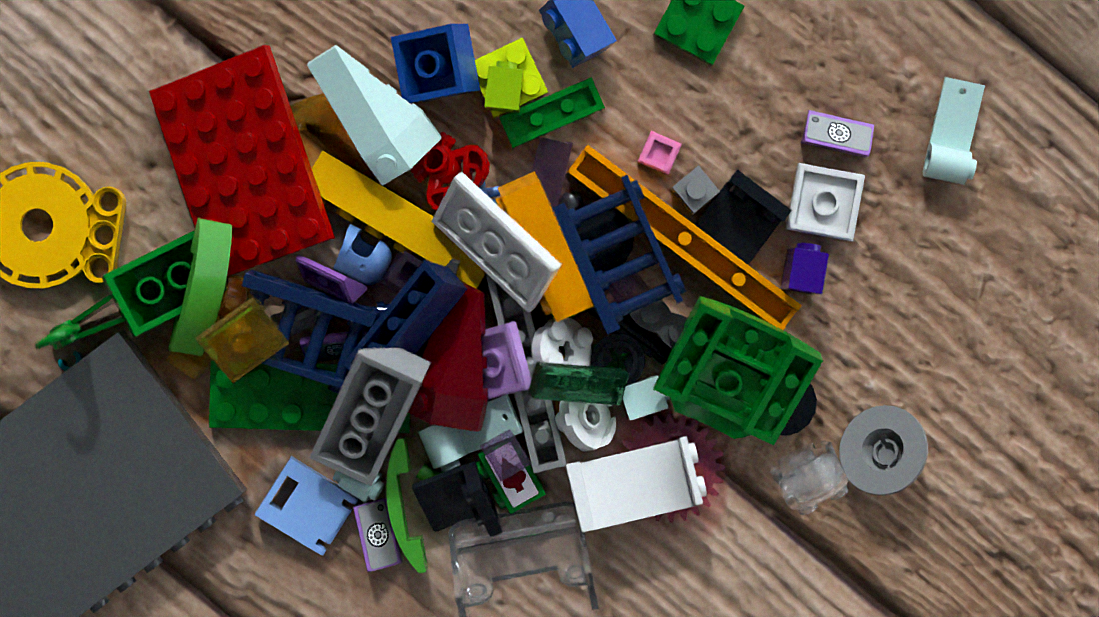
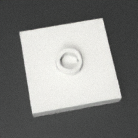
M798 163L789 207L792 211L788 215L785 230L852 242L865 175Z

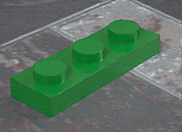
M592 77L521 107L519 113H507L499 118L514 149L605 109V106Z

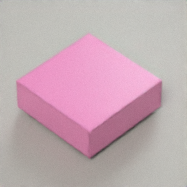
M651 131L638 159V163L669 175L682 144Z

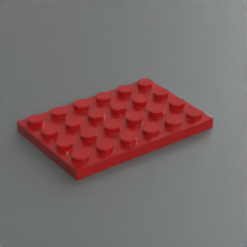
M262 45L149 91L195 228L198 218L232 225L227 277L335 238L270 45Z

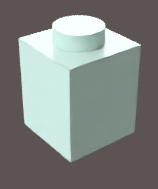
M658 375L641 379L631 385L619 388L630 421L668 409L666 401L670 400V397L653 390Z

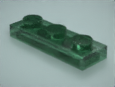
M536 362L527 394L533 399L621 405L629 373L620 368Z

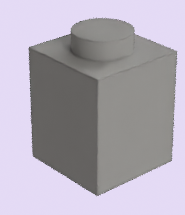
M699 165L670 189L691 215L720 192Z

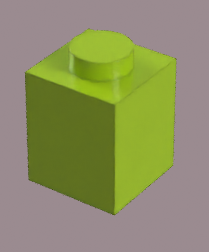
M497 61L496 66H489L485 97L486 110L509 113L520 112L523 69H517V63Z

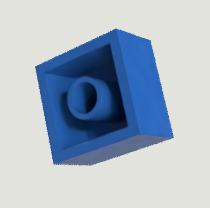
M448 24L391 37L401 96L410 104L480 91L468 24Z

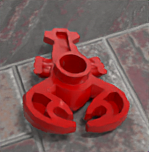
M445 132L440 133L441 140L410 169L415 179L420 183L429 175L426 198L427 204L435 212L449 186L443 187V184L452 183L454 177L462 173V162L463 174L471 181L473 173L476 172L473 183L478 188L483 185L490 170L488 155L478 145H466L451 150L456 143V139L452 138L449 134L446 135Z

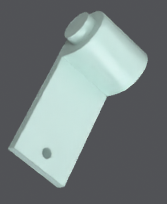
M944 77L923 166L924 177L964 185L967 179H973L977 161L972 159V153L969 150L985 85Z
M504 395L488 402L482 431L475 432L431 425L418 431V434L433 469L440 467L442 472H446L461 465L459 458L522 433L524 430L509 395Z

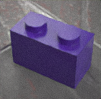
M801 242V244L797 243L795 248L787 249L780 289L808 294H822L829 253L820 252L821 245Z

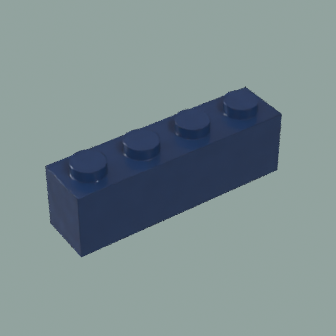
M424 260L343 364L350 370L359 349L401 348L415 355L467 291V287L449 267Z

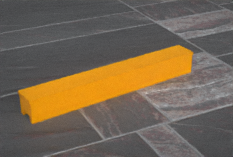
M589 145L584 148L566 172L600 199L625 189L621 177L628 175ZM628 175L631 182L635 180ZM639 183L645 197L639 202L657 242L758 318L784 330L785 326L802 305ZM631 201L614 208L631 222L639 220Z

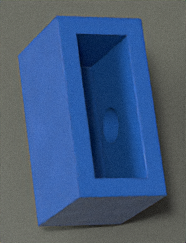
M549 0L539 9L545 27L552 32L559 44L562 56L569 61L572 68L603 53L617 41L593 0Z

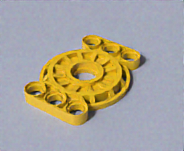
M26 162L12 166L0 173V183L3 185L0 188V262L13 271L10 276L0 269V277L11 284L25 288H50L66 283L83 271L90 281L104 283L102 278H98L92 273L91 266L96 259L102 258L108 263V272L117 269L126 209L124 194L119 189L113 187H102L93 195L89 186L78 175L64 167L47 162ZM35 167L50 168L56 170L54 176L38 174ZM24 169L27 170L26 175L16 177L12 180L7 178L9 175L17 171ZM65 175L72 178L81 188L77 190L72 184L64 180ZM112 192L118 198V205L113 211L108 212L102 208L101 199L104 194ZM85 196L89 199L87 203L84 199ZM34 209L46 211L53 221L51 234L47 239L38 242L28 239L22 230L24 216ZM103 225L109 226L113 231V239L106 245L99 243L96 238L97 230ZM79 261V265L75 268L74 264ZM64 271L68 272L66 276L58 280L49 282L50 276L60 274ZM23 275L39 277L40 283H28L20 279Z

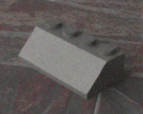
M401 348L359 349L309 458L372 486L431 362Z

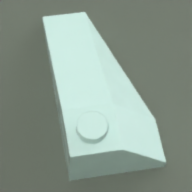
M333 46L307 63L311 73L361 157L382 186L410 170L441 140V135L421 108L414 103L410 104L396 93L397 90L389 84H383L369 73V69L338 46Z

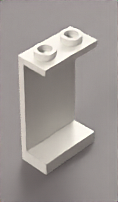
M687 436L675 441L587 462L567 464V476L581 533L703 504L702 497L707 496L703 477L696 476L694 463L699 461L695 444H688Z

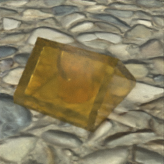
M254 297L195 337L197 342L232 383L289 344L262 303Z

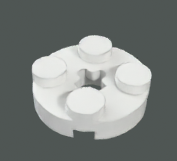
M565 318L559 322H556L555 319L546 321L547 323L544 327L538 328L532 340V359L535 365H540L544 373L541 375L542 378L554 386L572 385L587 379L590 373L591 344L593 341L590 330L585 327L582 328L578 322L571 318ZM560 346H563L565 349L564 360L563 354L559 352Z
M590 382L570 386L562 395L559 412L555 417L556 426L565 433L568 440L575 447L583 452L603 447L613 439L616 430V417L611 418L608 407L613 406L609 395L602 387Z

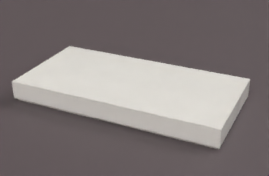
M460 173L454 177L431 222L527 312H530L537 306L561 264L466 175Z

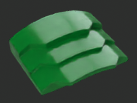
M700 296L688 316L684 329L655 382L653 390L670 397L675 412L702 422L733 439L752 435L774 445L822 364L823 359L820 352L784 330L738 308Z

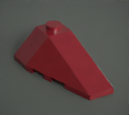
M464 284L467 287V291L431 334L422 355V359L431 363L408 413L431 425L479 432L482 431L488 404V388L483 387V369L487 368V357L482 356L481 337L486 333L484 293Z

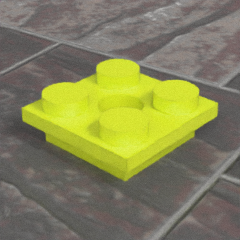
M523 37L475 60L480 90L484 98L486 97L489 66H496L497 61L517 63V69H523L520 106L549 93ZM491 111L494 118L507 113Z

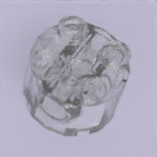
M820 441L822 447L817 449L814 443L800 447L778 460L779 468L774 465L770 468V473L774 481L779 485L787 507L792 510L798 509L800 515L816 510L818 508L817 503L828 498L831 500L841 498L849 492L846 485L849 482L848 476L842 469L830 441Z

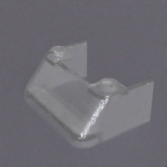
M563 501L520 509L512 514L510 512L499 513L498 516L503 533L493 537L489 536L484 525L478 526L475 518L459 521L450 528L449 545L454 595L460 617H470L469 607L484 604L491 599L494 592L493 582L558 570L559 578L566 586L579 587L587 585L592 610L599 609L586 535L581 533L573 502Z

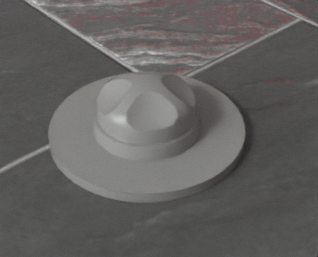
M888 405L872 407L857 415L845 429L839 448L841 467L849 481L866 493L881 496L898 493L914 483L922 473L928 456V441L920 422L906 410Z

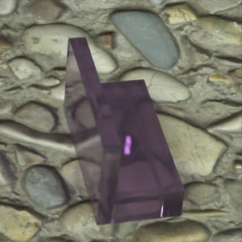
M540 137L532 172L535 171L551 208L559 203L573 143L568 141L564 143Z

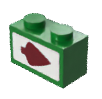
M516 435L499 441L478 453L480 461L476 462V465L485 480L491 478L497 490L493 491L492 494L501 510L507 507L510 514L546 495V489L537 473L533 472L532 464Z

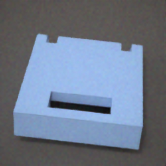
M291 456L257 508L255 516L323 556L327 548L318 543V539L331 544L352 511L351 508L342 503L345 499L349 503L356 505L359 499L338 487L337 483ZM288 476L297 481L298 484L282 508L274 503L272 499Z

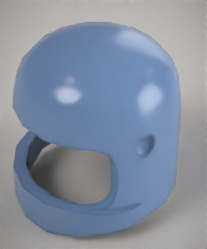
M350 224L333 270L365 286L375 285L385 276L392 258L390 247L382 240L376 246L365 242L360 236L362 229Z

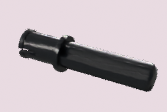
M595 305L586 309L587 312L601 321ZM626 315L623 316L624 320L618 322L620 330L615 332L630 336L636 340L643 352L658 364L663 365L666 363L672 349L647 330L638 326L632 319Z

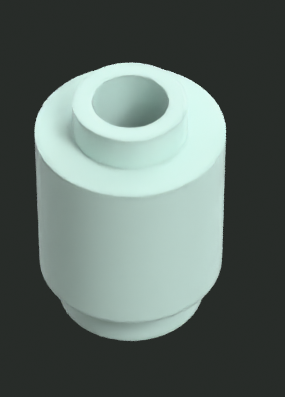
M337 470L333 476V480L338 482V487L364 503L370 498L375 501L385 485L381 481L383 474L378 472L372 486Z

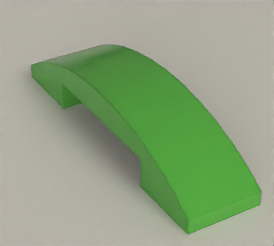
M201 218L197 219L190 250L194 253L181 314L180 317H175L168 346L169 351L202 356L208 345L217 320L227 279L232 240L231 224Z
M400 437L397 439L392 450L387 471L386 498L388 513L395 537L404 555L418 573H425L428 569L423 535L409 536L399 474L410 472L412 468L407 438Z

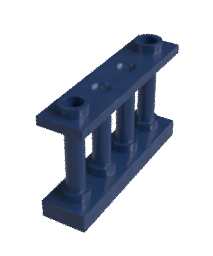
M628 175L621 177L625 189L575 210L571 208L567 210L565 203L552 208L608 335L620 330L618 322L624 320L623 316L671 295L677 305L683 302L681 294L686 293L679 274L672 276L639 202L645 198L637 180L631 182ZM631 201L639 220L590 242L588 239L581 241L576 229L582 226V222ZM641 233H645L652 248L651 252L604 273L602 270L594 271L590 260L596 258V253ZM659 264L666 283L616 304L615 301L609 304L604 291L610 289L608 285Z
M255 270L246 272L242 286L250 289L249 293L252 295L239 342L230 340L224 344L222 351L231 353L230 358L238 362L250 363L253 360L328 384L327 389L339 393L349 373V370L343 364L344 361L358 345L362 330H366L367 326L372 327L378 320L381 311L355 302L351 304L333 295ZM271 295L283 299L282 304L285 306L271 352L253 347L252 343L265 299H269ZM302 306L315 309L314 314L317 315L304 361L300 362L284 357L297 310L302 309ZM337 316L348 320L347 325H349V329L336 372L334 373L318 368L316 365L329 322Z

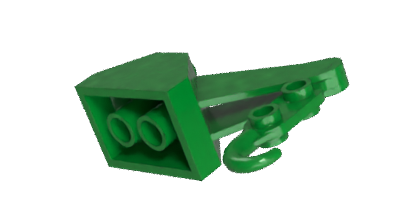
M195 230L104 274L101 278L110 294L73 320H68L52 328L49 331L50 334L35 344V348L42 349L51 345L55 351L80 338L124 321L134 338L179 316L194 253L190 250ZM115 302L121 316L79 332L81 330L79 326L81 323Z

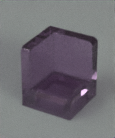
M510 429L481 444L482 450L501 482L531 465V460L525 450L523 451Z

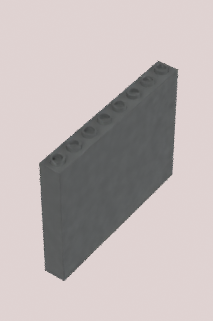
M125 330L117 332L0 420V617H80L88 609L95 613L110 601L107 597L108 594L116 588L120 593L137 581L134 578L136 573L142 569L147 573L163 561L160 555L168 549L175 553L190 541L187 535L195 529H198L200 533L217 521L214 517L215 514L223 508L228 513L243 502L241 495L247 488Z

